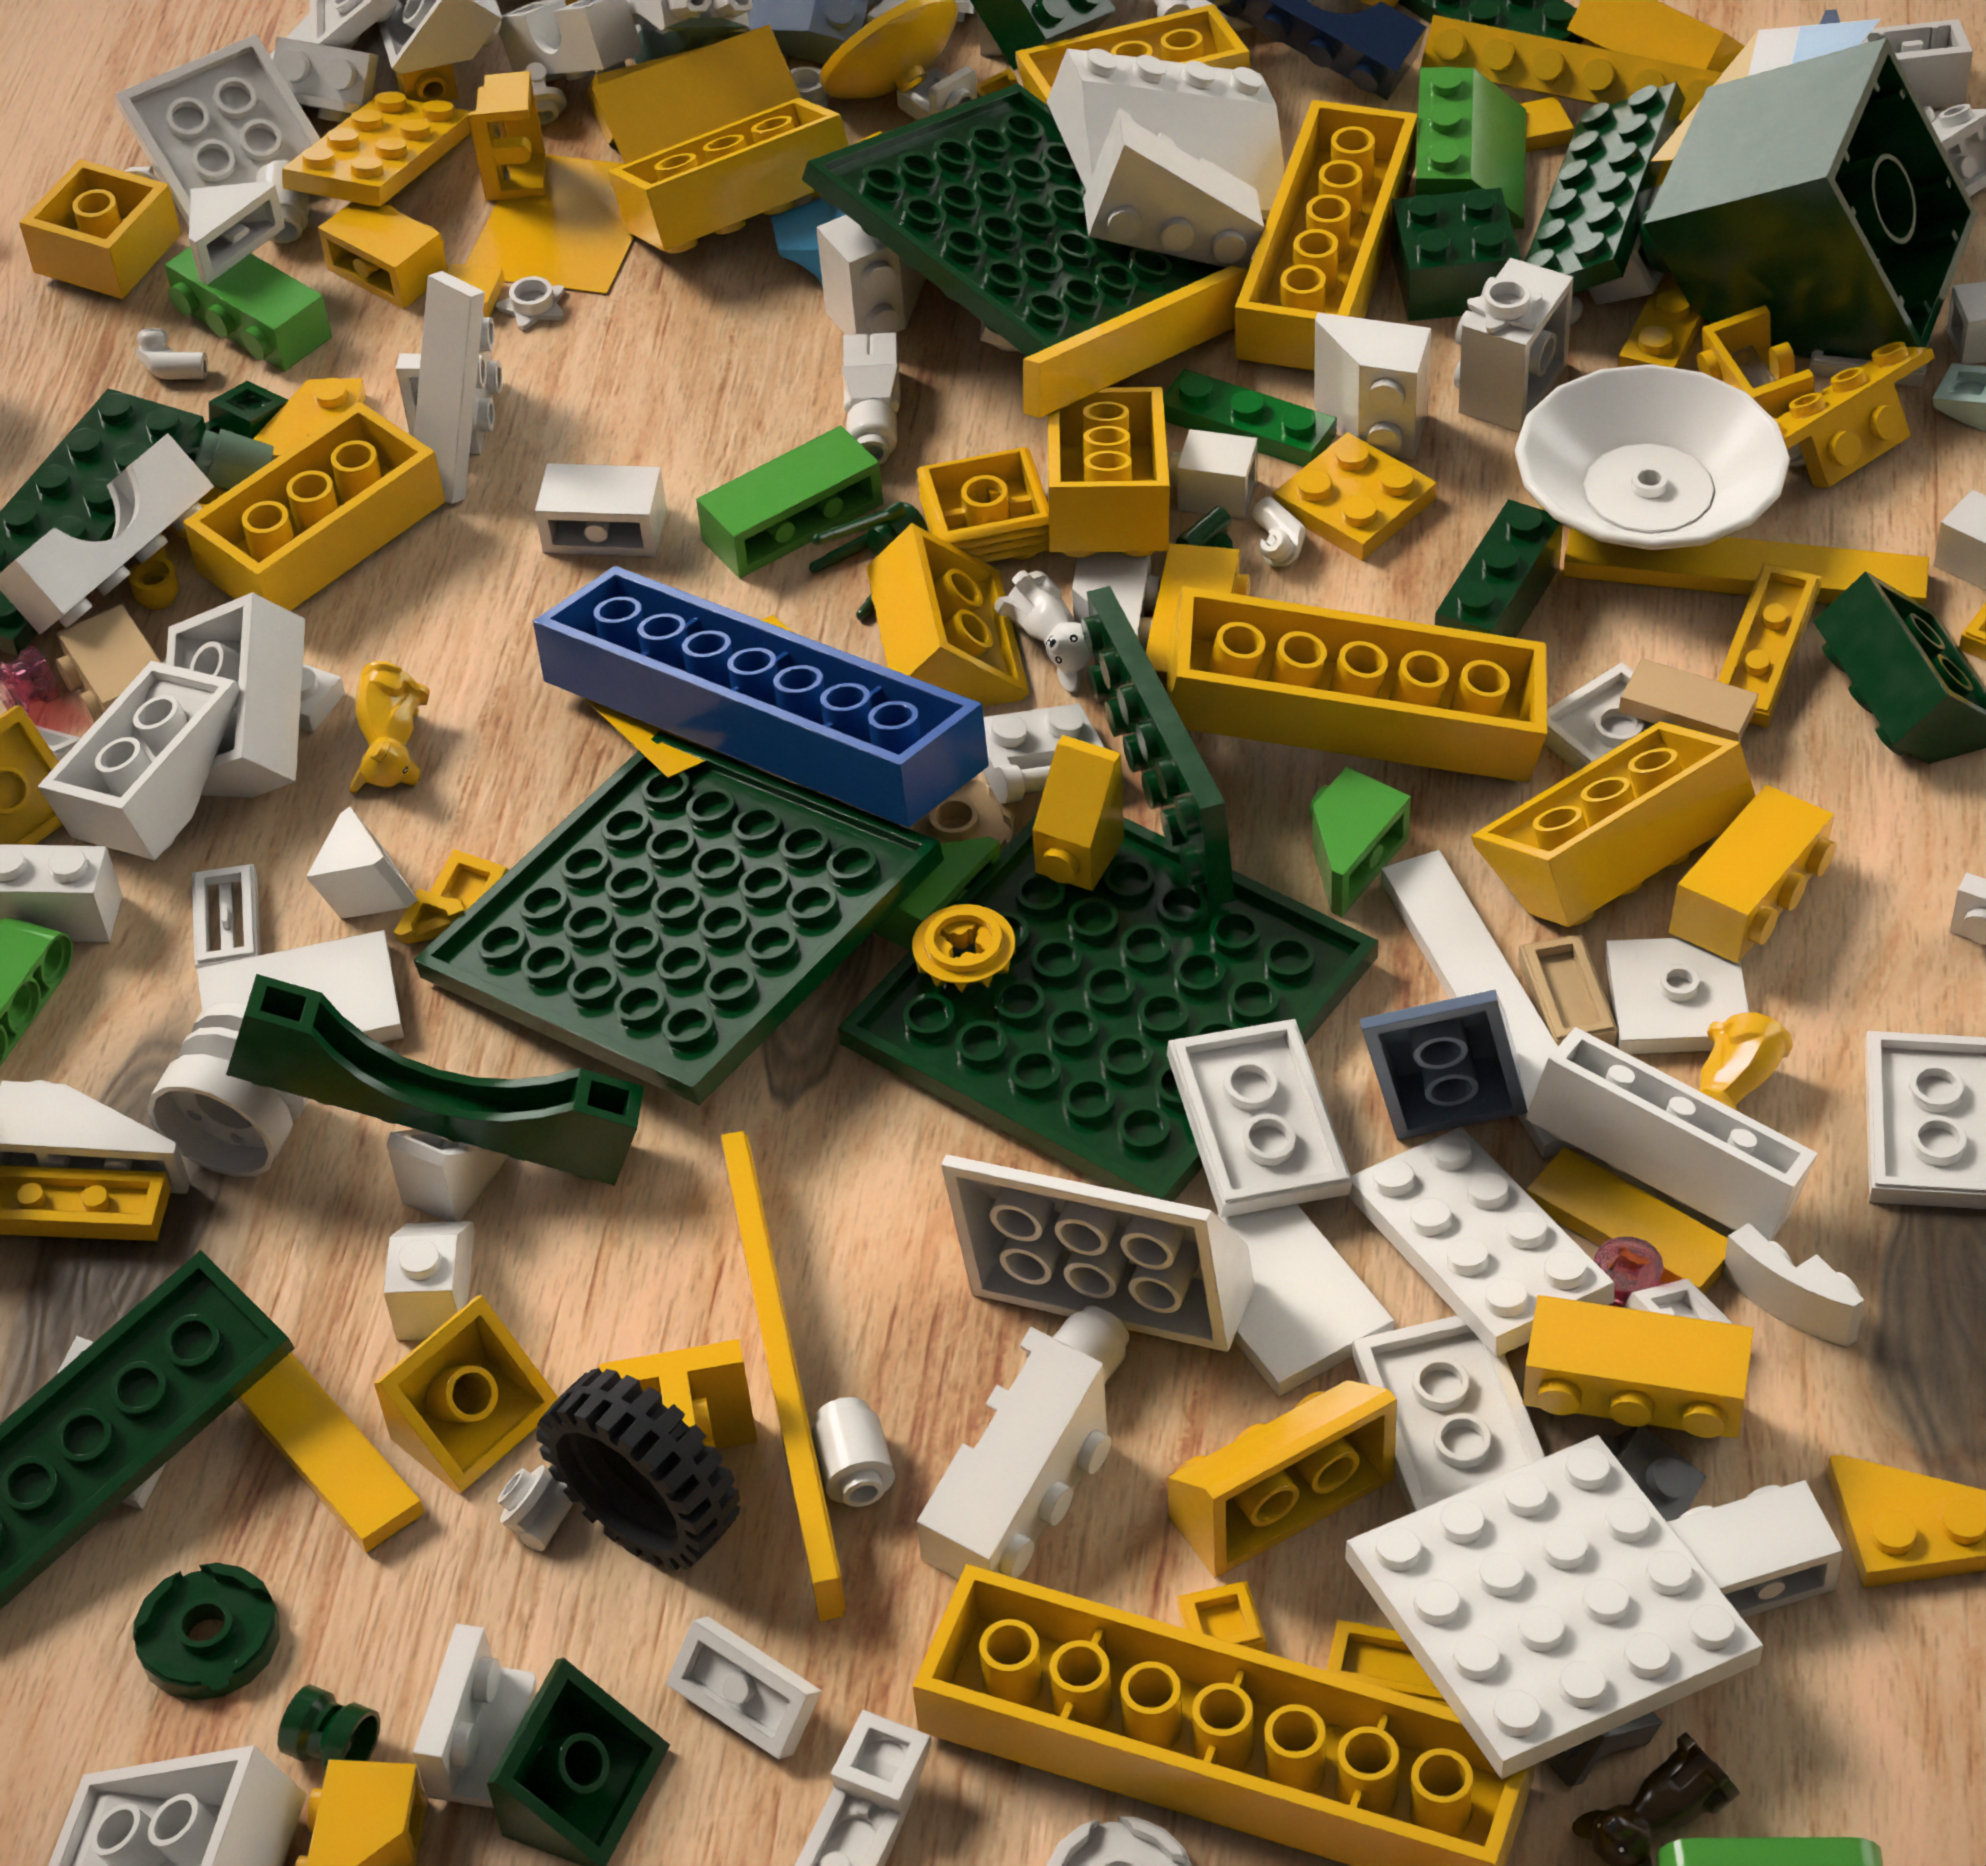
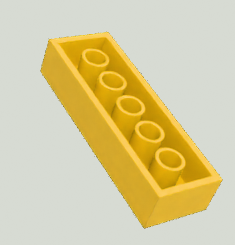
M1318 100L1311 101L1235 305V359L1315 371V318L1317 312L1365 318L1391 241L1392 199L1406 197L1416 168L1418 114Z
M1182 586L1169 635L1166 692L1186 730L1529 783L1547 736L1546 643Z

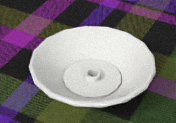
M1653 364L1600 369L1556 387L1526 415L1514 450L1524 488L1554 520L1599 542L1646 550L1707 545L1750 527L1781 496L1790 462L1778 423L1747 392L1703 372Z

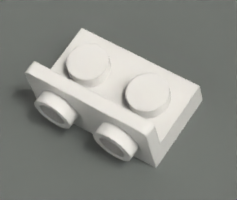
M277 36L273 62L302 109L303 106L319 108L317 118L342 123L350 114L358 111L372 100L379 55Z
M456 1623L413 1750V1755L427 1798L494 1808L487 1782L533 1701L537 1681L533 1672L500 1667L499 1659L492 1657L483 1627Z

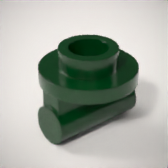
M1215 506L1187 531L1183 532L1176 539L1175 544L1233 549V542L1227 534V527L1231 524L1229 513L1223 507Z

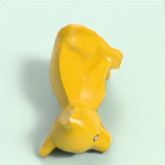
M372 661L366 664L359 677L355 712L359 728L366 737L369 748L364 754L360 767L350 784L349 792L356 794L366 782L377 787L390 788L400 782L415 786L420 780V768L412 760L405 746L412 738L414 729L413 718L419 713L417 707L419 705H427L430 689L426 685L417 683L402 668L387 661Z
M1757 1012L1732 1015L1725 1022H1712L1707 1030L1709 1040L1715 1044L1710 1056L1701 1069L1700 1089L1698 1091L1737 1111L1736 1105L1771 1076L1782 1058L1788 1057L1793 1048L1791 1034L1770 1016Z

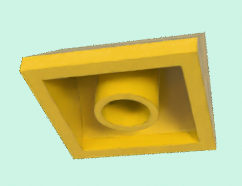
M477 1295L374 1383L390 1439L456 1493L465 1491L537 1427L539 1419L558 1399L556 1393L483 1295Z

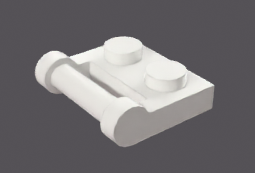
M1080 703L984 717L989 766L983 770V773L997 799L1002 804L1021 801L1024 794L1044 791L1056 745L1062 735L1105 748Z

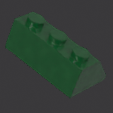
M1865 571L1813 620L1826 641L1822 646V651L1838 669L1848 674L1853 682L1848 687L1850 694L1861 707L1874 714L1880 723L1875 731L1880 740L1892 752L1899 756L1907 752L1931 764L1986 748V686L1933 610Z

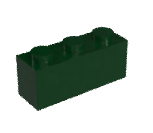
M1508 499L1435 612V625L1516 638L1560 568L1563 524L1554 520L1545 510Z

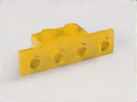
M1893 342L1881 346L1872 352V360L1861 367L1849 368L1835 374L1830 379V386L1820 392L1796 398L1789 404L1790 410L1778 418H1773L1779 425L1787 450L1799 443L1813 487H1831L1911 436L1894 383L1933 360L1935 356L1932 347H1906L1904 342Z

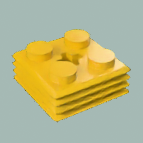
M1015 448L921 466L917 469L919 498L931 534L984 563L1007 558L1023 560L1033 557L1038 552L1049 550V505L1029 448Z

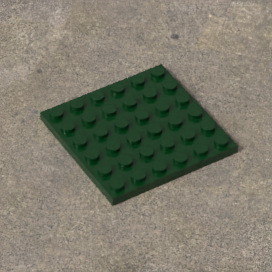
M1019 83L809 160L802 180L817 191L824 201L840 209L859 224L866 234L877 238L900 256L907 266L923 274L942 289V292L948 298L960 303L983 321L990 331L1002 336L1020 350L1025 357L1031 356L1225 269V267L1089 237L1083 202L1086 189L1048 105ZM1252 259L1250 260V262H1249V264H1248V267H1247L1248 270H1249V268H1250Z
M659 731L651 739L657 744L662 742L705 760V762L668 778L640 751L635 753L413 960L420 978L700 1106L944 861L940 841Z
M1036 814L1002 850L999 859L994 864L990 863L966 889L968 891L951 905L973 904L987 907L1002 915L1009 922L1015 935L1016 954L1012 955L1010 959L1008 973L993 975L988 988L979 982L968 983L962 993L954 983L947 982L942 986L936 987L929 974L918 973L911 948L838 1027L840 1044L1113 1190L1174 1202L1201 1170L1203 1164L1166 1054L1168 1041L1296 1019L1305 1045L1378 958V940L1232 870L1235 901L1210 907L1199 884L1192 886L1188 884L1181 865L1179 845L1170 847L1164 836L1123 817L1124 841L1093 891L1069 883L1056 882L1047 876L1035 873L1032 830ZM975 942L973 944L969 943L964 949L953 947L954 958L960 957L964 952L976 954Z

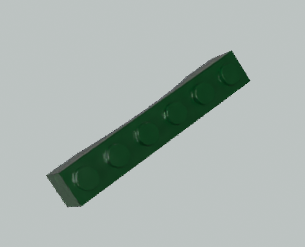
M259 974L255 976L226 1073L228 1076L249 1081L258 1086L270 1087L312 1099L324 1105H333L375 1117L387 1123L403 1125L445 1137L450 1141L466 1143L508 1155L517 1160L529 1161L571 1173L580 1178L592 1179L613 1186L617 1182L638 1127L644 1086L583 1068L550 1076L521 1079L480 1078L438 1070L403 1057L368 1037L342 1016L323 993Z

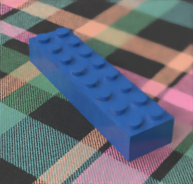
M617 566L612 567L533 620L544 682L907 828L915 824L989 766L982 703Z

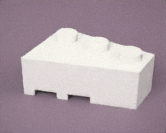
M1030 1327L1020 1344L1021 1349L1027 1353V1360L1011 1388L1007 1390L996 1385L986 1402L987 1407L996 1411L980 1441L975 1448L962 1443L917 1520L921 1560L957 1580L960 1579L966 1564L1018 1578L1032 1558L1035 1541L1048 1524L1056 1526L1063 1519L1072 1502L1075 1487L1086 1472L1092 1475L1100 1469L1110 1450L1111 1437L1107 1435L1103 1362L1033 1327Z

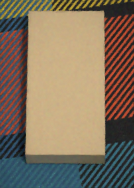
M1641 658L1620 697L1619 713L1655 724L1661 721L1740 742L1756 710L1759 694Z
M1582 934L1519 945L1518 961L1535 1008L1556 1044L1559 1046L1574 1027H1577L1611 1046L1617 1045L1618 1029Z

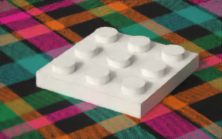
M257 34L115 94L116 107L161 182L169 184L172 199L188 226L191 189L256 182V173L264 165L277 160L291 162L302 154L304 150L321 139Z

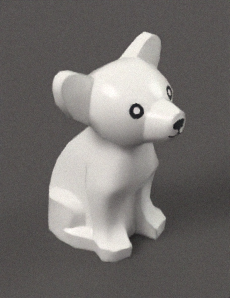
M1022 570L1012 578L1015 587L1010 594L1005 597H998L994 609L1000 616H1006L1009 621H1013L1029 636L1045 642L1046 652L1057 666V675L1061 685L1067 691L1076 692L1080 687L1082 669L1087 666L1094 656V653H1089L1085 644L1081 623L1074 622L1070 610L1061 598V589L1044 572L1034 571L1027 573L1025 570Z

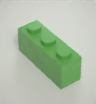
M191 246L164 264L170 284L168 294L171 302L180 313L186 316H193L209 326L218 336L231 339L246 348L256 359H264L284 372L332 338L323 295L252 253L208 285L199 281Z
M840 425L696 498L702 541L740 579L812 542V537L815 534L850 522L883 505L879 461Z

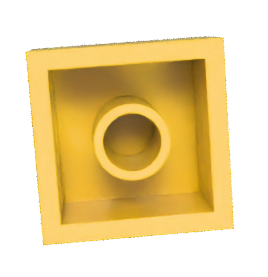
M79 159L19 222L34 273L123 299L182 235L169 184L83 159Z

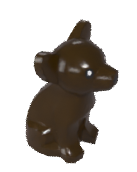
M1684 1732L1677 1738V1749L1669 1756L1668 1760L1650 1773L1643 1781L1630 1805L1618 1804L1608 1810L1596 1809L1584 1813L1573 1822L1572 1830L1578 1837L1591 1840L1594 1852L1609 1866H1653L1650 1852L1654 1836L1677 1829L1706 1812L1718 1813L1736 1798L1740 1791L1718 1764L1712 1761L1688 1733Z

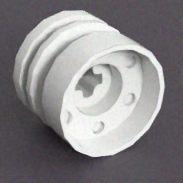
M217 1003L200 1013L194 1023L191 1034L187 1035L182 1043L178 1059L169 1064L152 1092L147 1110L152 1125L158 1133L176 1142L180 1153L187 1159L211 1171L229 1176L256 1177L270 1170L289 1137L293 1126L292 1121L301 1116L308 1098L270 1087L258 1086L249 1081L226 1075L247 1005Z

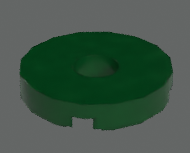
M217 1562L199 1565L201 1571L191 1572L185 1576L179 1571L165 1578L144 1598L133 1622V1639L136 1644V1654L149 1681L167 1694L195 1701L223 1697L251 1683L270 1663L280 1640L279 1614L264 1582L242 1567ZM217 1619L224 1622L222 1630L209 1640L195 1641L188 1638L191 1629L204 1620Z

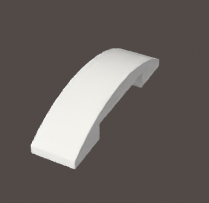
M862 1710L830 1774L834 1788L795 1866H885L919 1783L932 1743L931 1736L869 1711Z

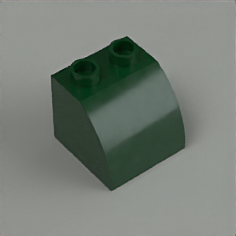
M1886 37L1707 87L1652 206L1646 208L1642 214L1640 238L1644 253L1651 266L1661 273L1670 271L1692 310L1710 322L1715 323L1766 305L1770 311L1772 347L1788 342L1794 355L1811 358L1812 351L1820 350L1824 351L1823 355L1870 361L1873 359L1871 354L1874 350L1893 342H1904L1906 347L1927 346L1978 213Z

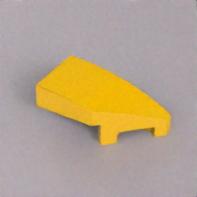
M453 849L430 892L417 889L415 896L418 901L404 912L393 932L399 942L405 944L436 939L509 871L508 867Z

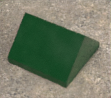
M564 1657L556 1659L487 1782L502 1836L581 1866H607L670 1744Z

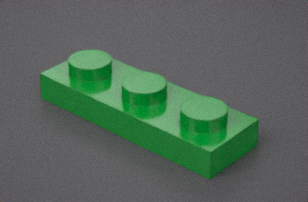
M1185 368L1163 395L1165 422L1186 429L1257 438V452L1305 467L1325 451L1336 436V417Z

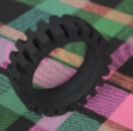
M599 1368L591 1369L572 1384L539 1419L537 1424L539 1429L536 1431V1438L538 1442L543 1444L539 1448L542 1458L552 1463L548 1470L555 1481L566 1483L567 1487L563 1490L565 1495L572 1503L580 1502L585 1507L582 1514L592 1524L596 1520L604 1525L603 1533L614 1542L621 1538L624 1540L625 1549L637 1557L644 1553L648 1563L658 1567L664 1563L667 1569L678 1570L680 1567L684 1570L688 1569L718 1542L739 1515L741 1508L737 1505L740 1501L739 1490L731 1486L735 1479L729 1469L719 1466L723 1457L716 1447H709L703 1444L702 1441L706 1435L696 1424L688 1427L682 1421L685 1413L675 1404H672L669 1408L664 1406L662 1394L651 1387L643 1392L639 1380L629 1375L622 1379L615 1370L606 1369L602 1373Z

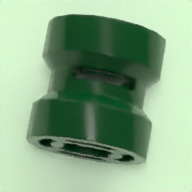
M309 1684L302 1687L287 1706L280 1723L277 1745L281 1753L300 1761L306 1762L312 1758L320 1760L324 1771H326L328 1760L369 1761L377 1744L381 1719L379 1713L373 1709L355 1702L343 1706L337 1703L333 1693Z

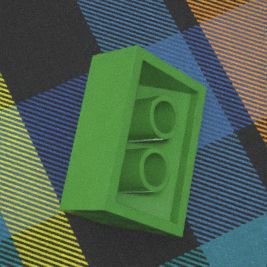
M1420 67L1415 196L1421 194L1435 195L1464 192L1472 189L1501 188L1512 228H1524L1526 109L1475 68Z

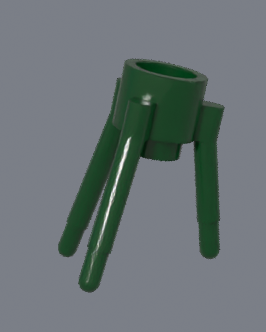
M897 501L882 511L815 534L812 537V542L814 545L819 546L868 530L866 534L810 563L809 570L812 573H817L869 546L874 554L878 556L911 523L928 531L926 522L914 506L906 502ZM872 593L856 612L858 620H865L875 609L871 599Z

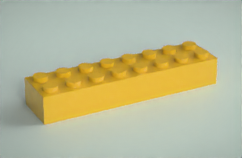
M966 1564L912 1686L918 1731L1351 1866H1506L1534 1780L1535 1764L1501 1779L1455 1713L1448 1706Z

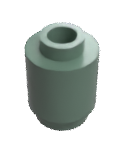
M221 429L219 434L205 430L194 463L215 487L228 491L276 458L272 457L273 445Z

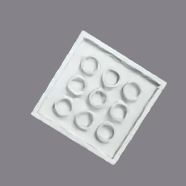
M1598 1435L1346 1541V1561L1501 1779L1760 1664L1763 1650L1761 1641Z

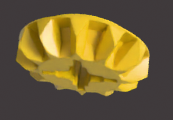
M960 904L940 909L924 919L915 931L912 950L918 973L929 974L936 987L942 986L947 982L954 983L962 993L968 983L979 982L988 988L993 975L1007 974L1012 955L1016 954L1014 931L1002 915L987 907ZM975 942L976 954L964 952L960 957L954 958L953 947L964 949L969 943L973 944Z

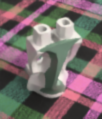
M627 0L643 48V53L629 59L635 60L636 64L696 49L712 38L728 32H746L750 27L748 12L753 7L752 0Z

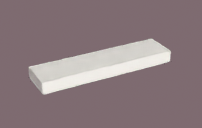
M439 271L428 275L414 438L435 451L445 501L454 504L466 497L485 291L448 273Z

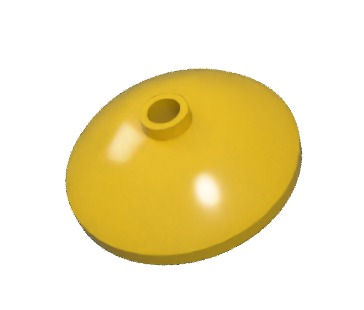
M908 0L875 18L845 41L828 59L819 75V82L828 95L841 99L876 98L897 89L901 93H905L916 88L926 79L927 74L925 71L935 63L946 47L956 26L959 9L955 0Z

